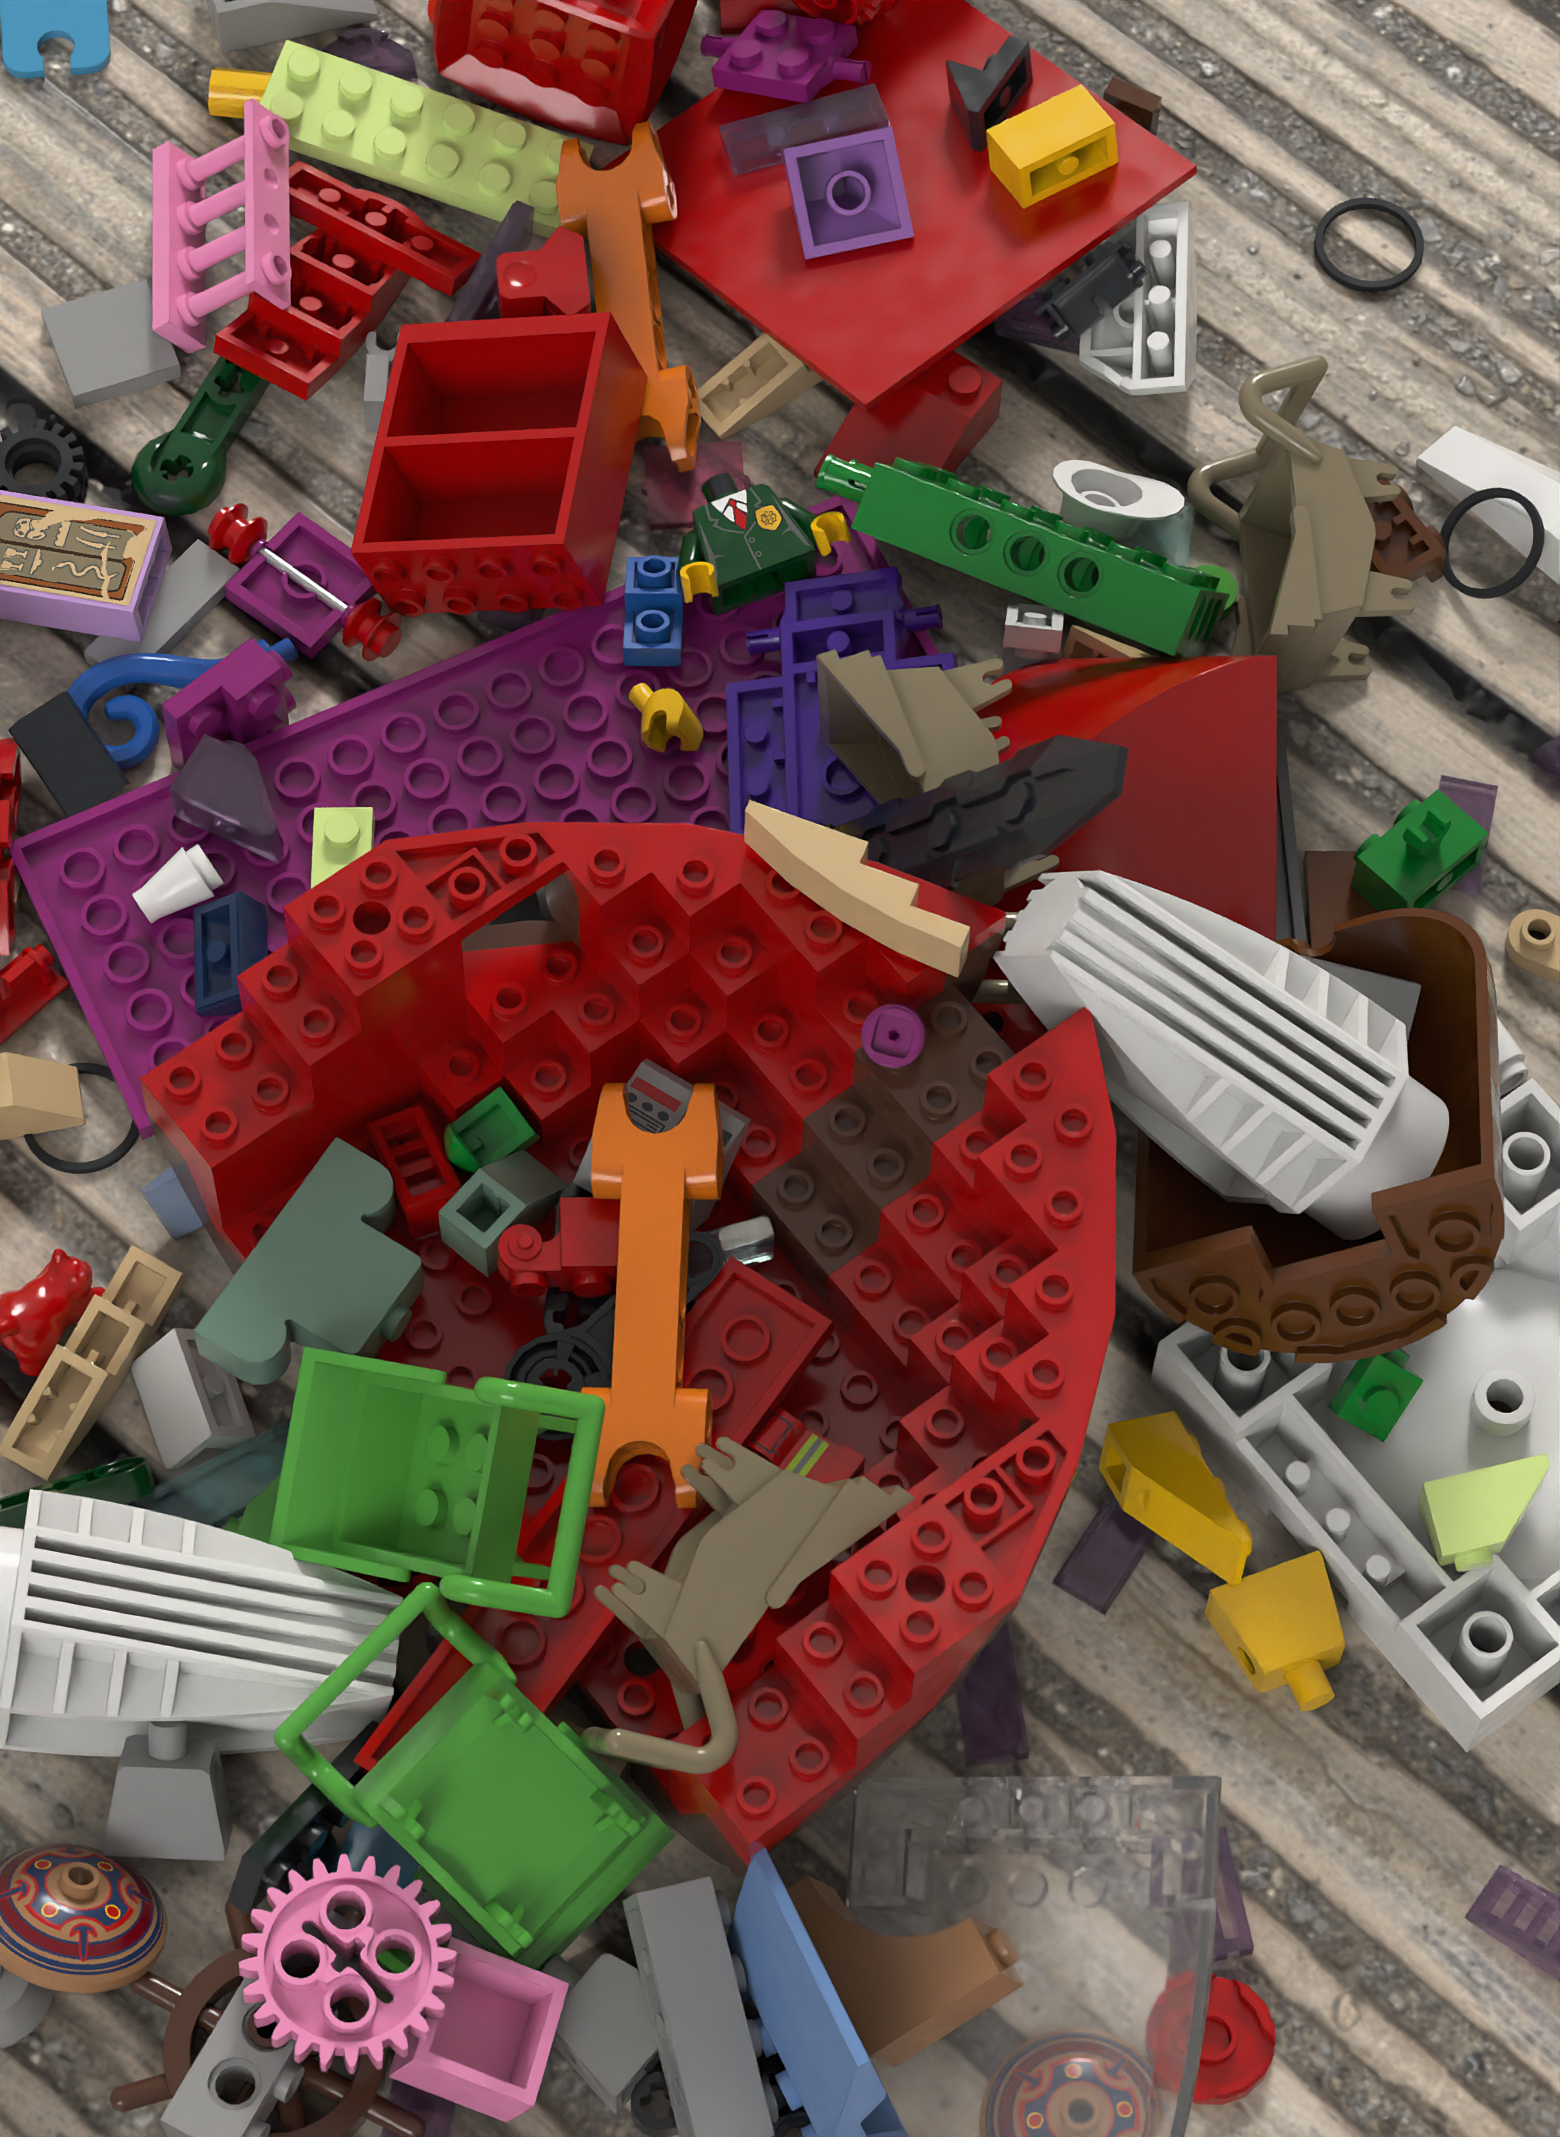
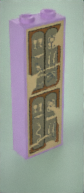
M0 490V619L98 636L104 635L142 643L173 549L164 517Z

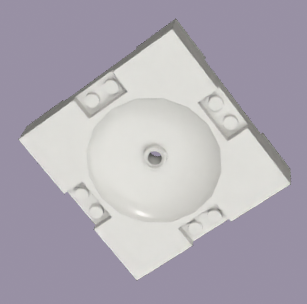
M1533 1078L1500 1100L1505 1234L1494 1260L1495 1269L1485 1287L1474 1300L1465 1299L1457 1308L1447 1314L1446 1325L1423 1339L1401 1348L1411 1356L1406 1366L1424 1381L1384 1443L1338 1417L1328 1408L1358 1359L1333 1363H1295V1354L1260 1349V1352L1254 1357L1212 1343L1211 1333L1188 1321L1158 1343L1150 1380L1266 1517L1273 1513L1308 1554L1320 1550L1328 1578L1348 1600L1347 1613L1466 1753L1560 1683V1108ZM1488 1402H1504L1511 1407L1513 1412L1502 1413L1496 1411ZM1547 1453L1550 1467L1543 1485L1502 1551L1492 1554L1494 1562L1478 1569L1462 1572L1456 1570L1455 1563L1440 1566L1417 1507L1423 1483Z

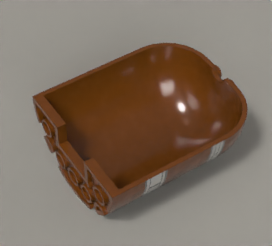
M1427 908L1386 910L1335 924L1333 940L1321 948L1312 949L1307 942L1300 939H1291L1290 937L1274 941L1298 955L1400 978L1421 985L1407 1043L1409 1076L1445 1103L1449 1113L1448 1135L1439 1161L1429 1178L1371 1193L1372 1212L1381 1228L1380 1230L1361 1239L1344 1240L1334 1235L1304 1212L1300 1214L1280 1213L1268 1204L1227 1202L1181 1166L1138 1127L1132 1275L1145 1294L1166 1315L1178 1324L1186 1319L1190 1323L1211 1333L1212 1343L1254 1357L1260 1352V1349L1295 1354V1363H1333L1377 1356L1421 1340L1447 1324V1314L1457 1308L1465 1299L1474 1300L1485 1287L1495 1269L1494 1260L1505 1234L1497 997L1494 977L1483 942L1477 932L1468 923L1452 914Z

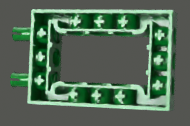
M828 454L818 474L816 488L825 489L859 503L851 525L852 529L1169 655L1177 657L1206 656L1230 596L1229 593L1217 589L1220 578L1192 567L1166 563L1168 558L1139 546H1136L1134 550L1114 542L1116 538L1114 536L1085 525L1081 529L1062 522L1063 516L1031 505V508H1027L1010 501L1011 496L981 484L979 488L958 481L960 476L930 464L926 465L921 462L896 457L892 466L876 462L874 468L859 463L858 460L851 459L850 462H846L832 454Z

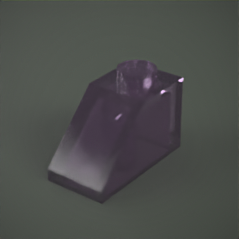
M204 734L169 789L176 817L279 863L284 852L278 826L256 757H254L249 749L236 741L225 740L221 742Z

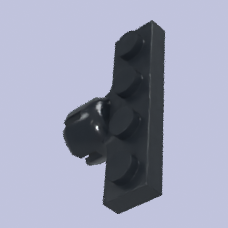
M374 1720L331 1763L354 1787L366 1773L357 1768L353 1759L380 1725ZM311 1783L242 1855L227 1902L249 1915L267 1896V1889L269 1887L276 1888L286 1895L291 1892L288 1872L292 1869L300 1874L306 1882L313 1879V1860L317 1858L324 1864L328 1874L333 1873L338 1860V1846L331 1832L334 1826L342 1828L350 1818Z

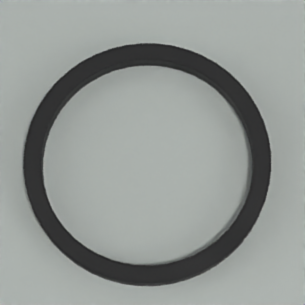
M1356 198L1339 203L1322 217L1316 229L1314 249L1322 269L1339 284L1357 291L1381 292L1404 284L1415 274L1422 261L1424 239L1417 222L1401 207L1382 199ZM1357 209L1383 211L1399 219L1408 228L1414 239L1415 255L1410 265L1392 278L1380 281L1356 279L1338 270L1327 257L1323 246V235L1326 228L1335 218L1348 211Z
M1488 488L1465 498L1449 514L1440 532L1447 549L1443 575L1455 589L1467 596L1479 599L1503 596L1519 587L1535 569L1544 546V526L1536 507L1520 493L1507 488ZM1507 498L1520 503L1529 514L1533 526L1531 551L1522 568L1508 581L1492 588L1479 589L1464 585L1453 573L1448 553L1452 532L1460 518L1473 506L1488 499Z
M96 1063L68 1064L77 1067L79 1074L99 1075L115 1083L107 1066ZM132 1119L130 1130L123 1142L108 1155L89 1162L60 1160L44 1151L36 1142L32 1133L25 1134L24 1138L32 1153L47 1166L65 1173L85 1174L103 1170L122 1159L135 1144L139 1132Z

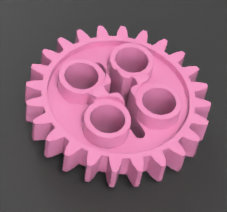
M341 1854L337 1872L329 1874L320 1859H314L313 1879L307 1882L292 1869L288 1872V1882L291 1890L288 1895L273 1887L267 1889V1900L273 1912L253 1909L251 1912V1922L262 1934H243L241 1939L242 1948L257 1956L239 1962L240 1976L258 1979L243 1989L244 2002L265 2003L254 2014V2024L256 2027H262L276 2022L277 2026L271 2037L272 2046L277 2048L291 2038L296 2041L294 2061L297 2063L302 2062L311 2050L320 2052V2069L322 2072H327L335 2056H344L348 2073L355 2074L358 2056L364 2054L368 2055L377 2070L381 2069L383 2066V2048L388 2046L402 2058L408 2055V2044L405 2035L408 2032L423 2040L429 2037L430 2028L422 2017L423 2014L442 2018L445 2014V2004L433 1993L453 1992L454 1978L438 1970L449 1968L456 1964V1951L437 1947L451 1938L452 1928L450 1924L431 1925V1922L440 1913V1902L434 1900L419 1905L418 1900L423 1891V1882L417 1880L402 1889L398 1886L400 1866L396 1864L383 1878L376 1876L375 1858L373 1856L367 1858L361 1872L351 1870L347 1854ZM342 1905L354 1906L364 1915L361 1924L349 1930L338 1929L331 1924L327 1917L332 1910ZM308 1923L314 1925L321 1932L326 1942L343 1959L348 1960L355 1954L360 1956L359 1971L361 1975L350 1967L343 1969L341 1973L337 1972L334 1951L326 1944L324 1945L319 1939L306 1934L302 1927ZM396 1948L407 1952L413 1959V1964L405 1972L393 1974L381 1969L376 1960L384 1951ZM304 1953L315 1958L319 1967L311 1976L299 1979L286 1974L282 1965L291 1955ZM362 1976L369 1982H372L377 1988L390 1993L393 1996V2001L388 2004L382 2002L375 1996L374 1991L362 1979ZM355 1997L364 2002L368 2012L359 2021L346 2023L338 2020L331 2012V2008L341 1998Z

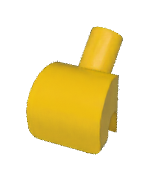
M645 683L637 684L631 689L629 700L642 713L641 738L649 748L664 753L669 738L677 736L681 739L680 749L682 751L698 750L703 738V728L679 692L669 688L653 692Z

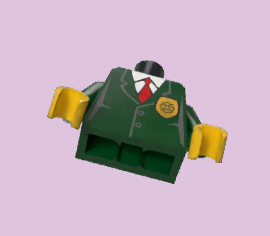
M721 473L709 478L702 485L701 491L708 504L697 507L692 512L693 529L683 536L676 574L682 584L684 601L686 603L693 602V595L707 592L715 615L719 616L785 591V582L816 578V551L814 545L818 546L822 556H826L831 553V543L836 541L849 543L852 541L845 518L840 512L832 511L819 516L815 515L788 498H778L770 486L759 484L739 492L732 476L728 473Z

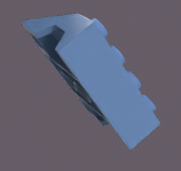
M762 1848L753 1856L749 1863L726 1939L730 1953L739 1956L745 1973L746 1990L744 1993H740L742 2004L744 2005L753 2000L760 2014V2017L754 2019L759 2030L762 2050L767 2058L778 2052L786 2070L775 2075L776 2080L791 2110L794 2111L804 2106L811 2121V2124L800 2129L803 2136L908 2137L766 1848Z

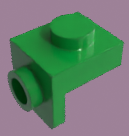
M1401 1348L1377 1356L1358 1359L1328 1408L1338 1417L1384 1443L1424 1380L1406 1366L1411 1356Z

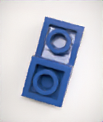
M659 555L627 557L623 638L624 666H681L684 595L682 584L676 574L679 557H663Z

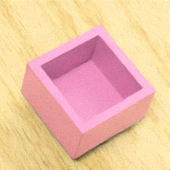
M451 1937L437 1947L456 1951V1964L449 1968L438 1970L454 1978L453 1992L433 1993L445 2004V2014L442 2018L423 2014L422 2017L430 2028L429 2037L423 2040L408 2032L405 2035L408 2044V2055L402 2058L395 2052L388 2077L507 2123L535 2105L570 1983Z

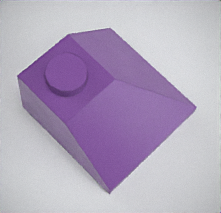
M892 126L781 150L791 205L805 259L914 237Z

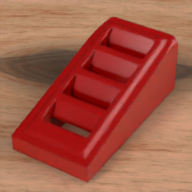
M422 1104L364 1124L366 1134L378 1162L389 1171L392 1177L396 1205L412 1238H420L439 1231L438 1212L462 1186ZM419 1133L421 1137L391 1149L388 1146L389 1143ZM428 1154L426 1158L398 1167L399 1164ZM435 1176L438 1177L437 1179L428 1181L418 1186L408 1188V1186L416 1184L418 1182L427 1180Z

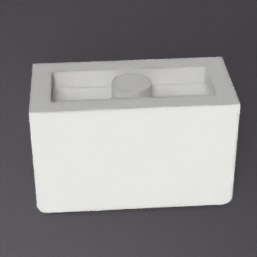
M173 1328L134 1360L131 1365V1372L164 1467L171 1470L180 1469L205 1448L242 1450L257 1438L236 1377L199 1354L193 1332L194 1329Z

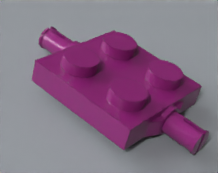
M761 10L739 36L728 38L706 33L702 37L700 51L703 56L720 58L711 68L714 87L809 104L820 89L832 81L842 79L866 84V81H869L871 76V64L869 61L847 58L858 45L856 27L854 25L832 22L826 18L813 19L785 14L779 10Z

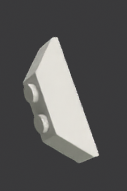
M1189 201L1154 204L1105 241H1110L1113 246L1119 241L1131 244L1134 249L1124 257L1127 261L1134 256L1138 257L1149 273L1142 278L1144 285L1135 290L1115 308H1111L1100 293L1093 298V301L1105 316L1080 336L1079 361L1081 367L1130 396L1185 392L1196 377L1198 284ZM1086 265L1083 267L1082 272L1088 268Z

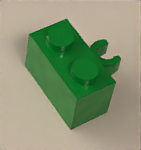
M1437 789L1422 803L1418 800H1413L1406 805L1396 817L1394 826L1380 837L1378 834H1373L1360 845L1353 857L1356 864L1350 886L1379 912L1401 908H1428L1481 863L1489 833Z

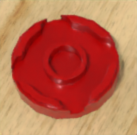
M1200 1973L1177 1981L1158 1998L1147 2024L1146 2052L1151 2064L1159 2073L1165 2085L1174 2094L1195 2104L1224 2105L1246 2097L1264 2080L1274 2057L1276 2027L1266 2003L1248 1985L1235 1979L1231 1981L1223 1977H1216L1217 1974Z

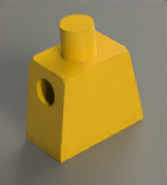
M1320 1550L1242 1578L1241 1584L1231 1585L1227 1583L1210 1590L1205 1614L1255 1690L1267 1692L1289 1684L1300 1711H1310L1319 1708L1335 1697L1324 1670L1334 1667L1340 1662L1345 1648V1639Z

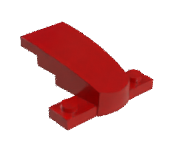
M297 160L289 167V214L310 223L318 229L290 247V267L292 271L290 279L291 306L281 310L257 292L250 293L247 310L216 334L213 352L307 401L363 345L368 333L374 331L380 324L411 276L422 281L430 288L441 291L451 297L480 272L483 254L425 225V222L418 215L398 201L371 191L355 189L305 162Z

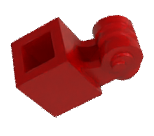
M560 1197L558 1234L552 1240L542 1242L539 1232L529 1225L518 1224L506 1229L499 1238L497 1267L504 1281L510 1284L511 1294L521 1298H536L545 1295L548 1292V1287H559V1291H573L581 1297L596 1298L605 1296L610 1291H616L621 1199Z

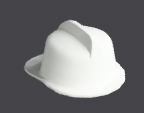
M1064 461L1053 469L1052 479L1057 488L1063 493L1059 513L1060 516H1063L1062 522L1081 529L1085 525L1116 537L1114 542L1123 541L1132 536L1143 520L1167 519L1176 516L1184 509V497L1181 493L1161 481L1115 471L1090 461Z

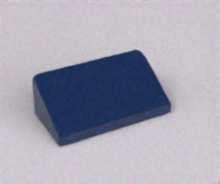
M238 891L193 908L196 1014L201 1017L240 1013L242 1007L237 976L268 956L266 908L259 901Z

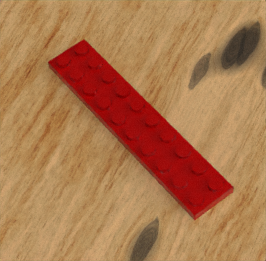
M730 1256L718 1275L686 1315L683 1389L711 1390L713 1406L712 1448L733 1460L730 1455L717 1448V1439L728 1437L746 1448V1444L775 1407L780 1405L834 1332L835 1328L831 1319ZM644 1454L635 1456L625 1462L618 1471L608 1506L588 1507L572 1603L567 1615L561 1618H553L470 1604L461 1615V1618L504 1657L517 1678L514 1686L548 1718L620 1621L593 1595V1589L596 1586H604L611 1592L613 1584L621 1583L608 1574L609 1567L618 1564L627 1569L629 1562L637 1561L657 1571L707 1502L702 1498L699 1508H677L675 1482L670 1463L656 1455ZM567 1475L518 1539L516 1553L524 1562L551 1567ZM512 1576L510 1584L547 1589L549 1580ZM445 1638L353 1759L357 1768L366 1774L473 1666Z

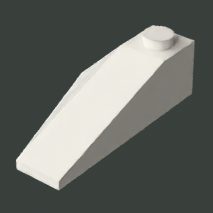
M1457 426L1451 428L1417 457L1416 464L1460 502L1473 493L1497 487L1516 491L1531 501L1538 510L1544 526V546L1536 566L1560 586V472ZM1493 498L1482 501L1470 509L1528 558L1533 543V526L1529 514L1520 503L1507 498Z

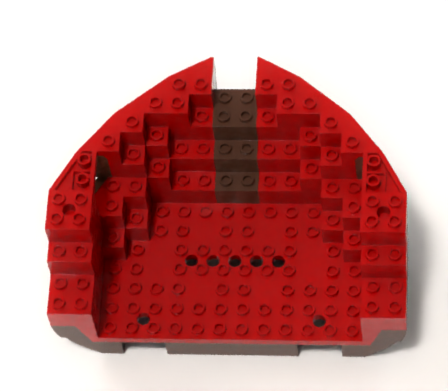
M523 822L385 840L283 907L288 943L237 976L242 1007L240 1013L140 1077L151 1127L163 1156L170 1163L210 1238L230 1271L235 1275L336 1137L378 1161L366 1134L364 1124L422 1104L446 1153L444 1144L446 1126L449 1123L452 1124L501 1086L507 1091L541 1137L524 1151L567 1185L574 1181L592 1138L603 1086L605 1083L627 1084L641 1062L646 1058L693 1086L695 1083H714L719 1101L751 1119L722 1186L720 1200H716L710 1217L694 1231L707 1233L716 1240L722 1252L723 1262L721 1268L732 1256L833 1321L834 1332L778 1408L792 1414L807 1429L816 1431L841 1448L846 1444L864 1456V1473L858 1477H866L880 1489L899 1485L915 1497V1499L801 1581L782 1607H768L722 1671L738 1725L736 1749L731 1758L722 1767L706 1774H691L674 1769H669V1771L631 1762L632 1779L666 1822L703 1853L718 1863L727 1866L736 1877H743L747 1873L750 1861L757 1852L765 1847L769 1854L854 1791L912 1735L936 1706L959 1689L985 1646L992 1641L1019 1605L1075 1478L1115 1319L1116 1130L1092 1013L1083 1007L1015 1054L971 1005L984 979L990 958L999 950L1007 915L1003 910L871 860H867V866L919 884L917 908L970 926L967 958L958 978L900 954L839 920L787 882L744 842L743 834L690 823ZM544 886L548 910L555 921L528 920L483 927ZM889 1003L905 1004L916 1010L922 1017L927 1031L926 1043L920 1055L911 1063L898 1068H888L874 1062L865 1052L861 1040L862 1027L866 1018L878 1007ZM419 1133L389 1143L388 1146L391 1149L421 1137ZM428 1154L399 1164L398 1167L426 1158ZM451 1164L461 1186H463L472 1175L461 1171ZM435 1176L427 1180L418 1182L416 1184L408 1186V1188L418 1186L428 1181L437 1179L438 1177ZM558 1204L535 1227L541 1235L542 1242L554 1238ZM396 1205V1218L384 1235L420 1257L424 1288L410 1307L412 1316L405 1331L395 1342L392 1343L387 1340L374 1359L447 1372L445 1384L474 1389L476 1382L482 1377L503 1379L506 1366L517 1350L533 1339L545 1335L544 1308L546 1294L536 1298L514 1296L510 1292V1284L504 1281L498 1272V1268L489 1277H486L441 1240L440 1230L420 1238H412ZM689 1242L688 1277H702L711 1269L712 1255L709 1249L702 1243ZM706 1288L700 1294H698L688 1305H694L700 1298V1296L703 1294V1292L706 1290ZM610 1291V1293L605 1296H613L616 1293V1291ZM569 1296L567 1318L565 1322H557L563 1324L564 1329L581 1325L579 1320L580 1298ZM549 1370L539 1378L545 1387L567 1390L566 1387L572 1381L570 1376L561 1370L558 1371L557 1377L554 1376L553 1370ZM536 1437L519 1538L566 1477L574 1438L550 1441ZM708 1503L684 1534L714 1511ZM672 1551L657 1572L664 1574ZM620 1620L575 1683L612 1730L617 1728L694 1747L706 1745L712 1735L707 1715L684 1731L671 1681L661 1667L648 1676H638L632 1674L624 1664L627 1656L635 1650L646 1649V1647L640 1641V1638Z

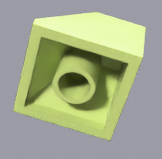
M1547 1453L1423 1483L1417 1507L1440 1566L1455 1563L1456 1570L1462 1572L1478 1569L1494 1562L1492 1554L1502 1551L1543 1485L1550 1467Z

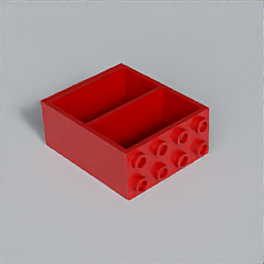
M611 312L401 325L350 552L391 612H397L405 617H417L422 613L451 612L458 615H469L474 611L494 610L521 613L527 609L543 608L573 611L580 607L603 606L648 379Z

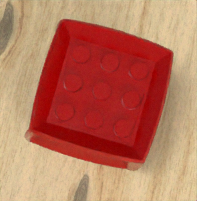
M429 0L427 13L429 20L433 24L435 67L440 75L459 86L528 118L586 137L628 146L632 144V131L635 124L648 121L667 84L684 43L698 0Z

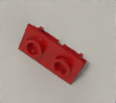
M41 944L34 949L26 947L21 951V954L0 971V1045L70 986L69 982L51 966L55 960L51 953Z

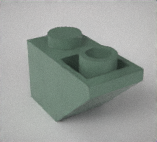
M523 1149L483 1166L438 1212L441 1240L486 1277H489L498 1268L497 1250L499 1238L503 1232L511 1226L525 1224L535 1228L558 1204L561 1192L567 1184Z

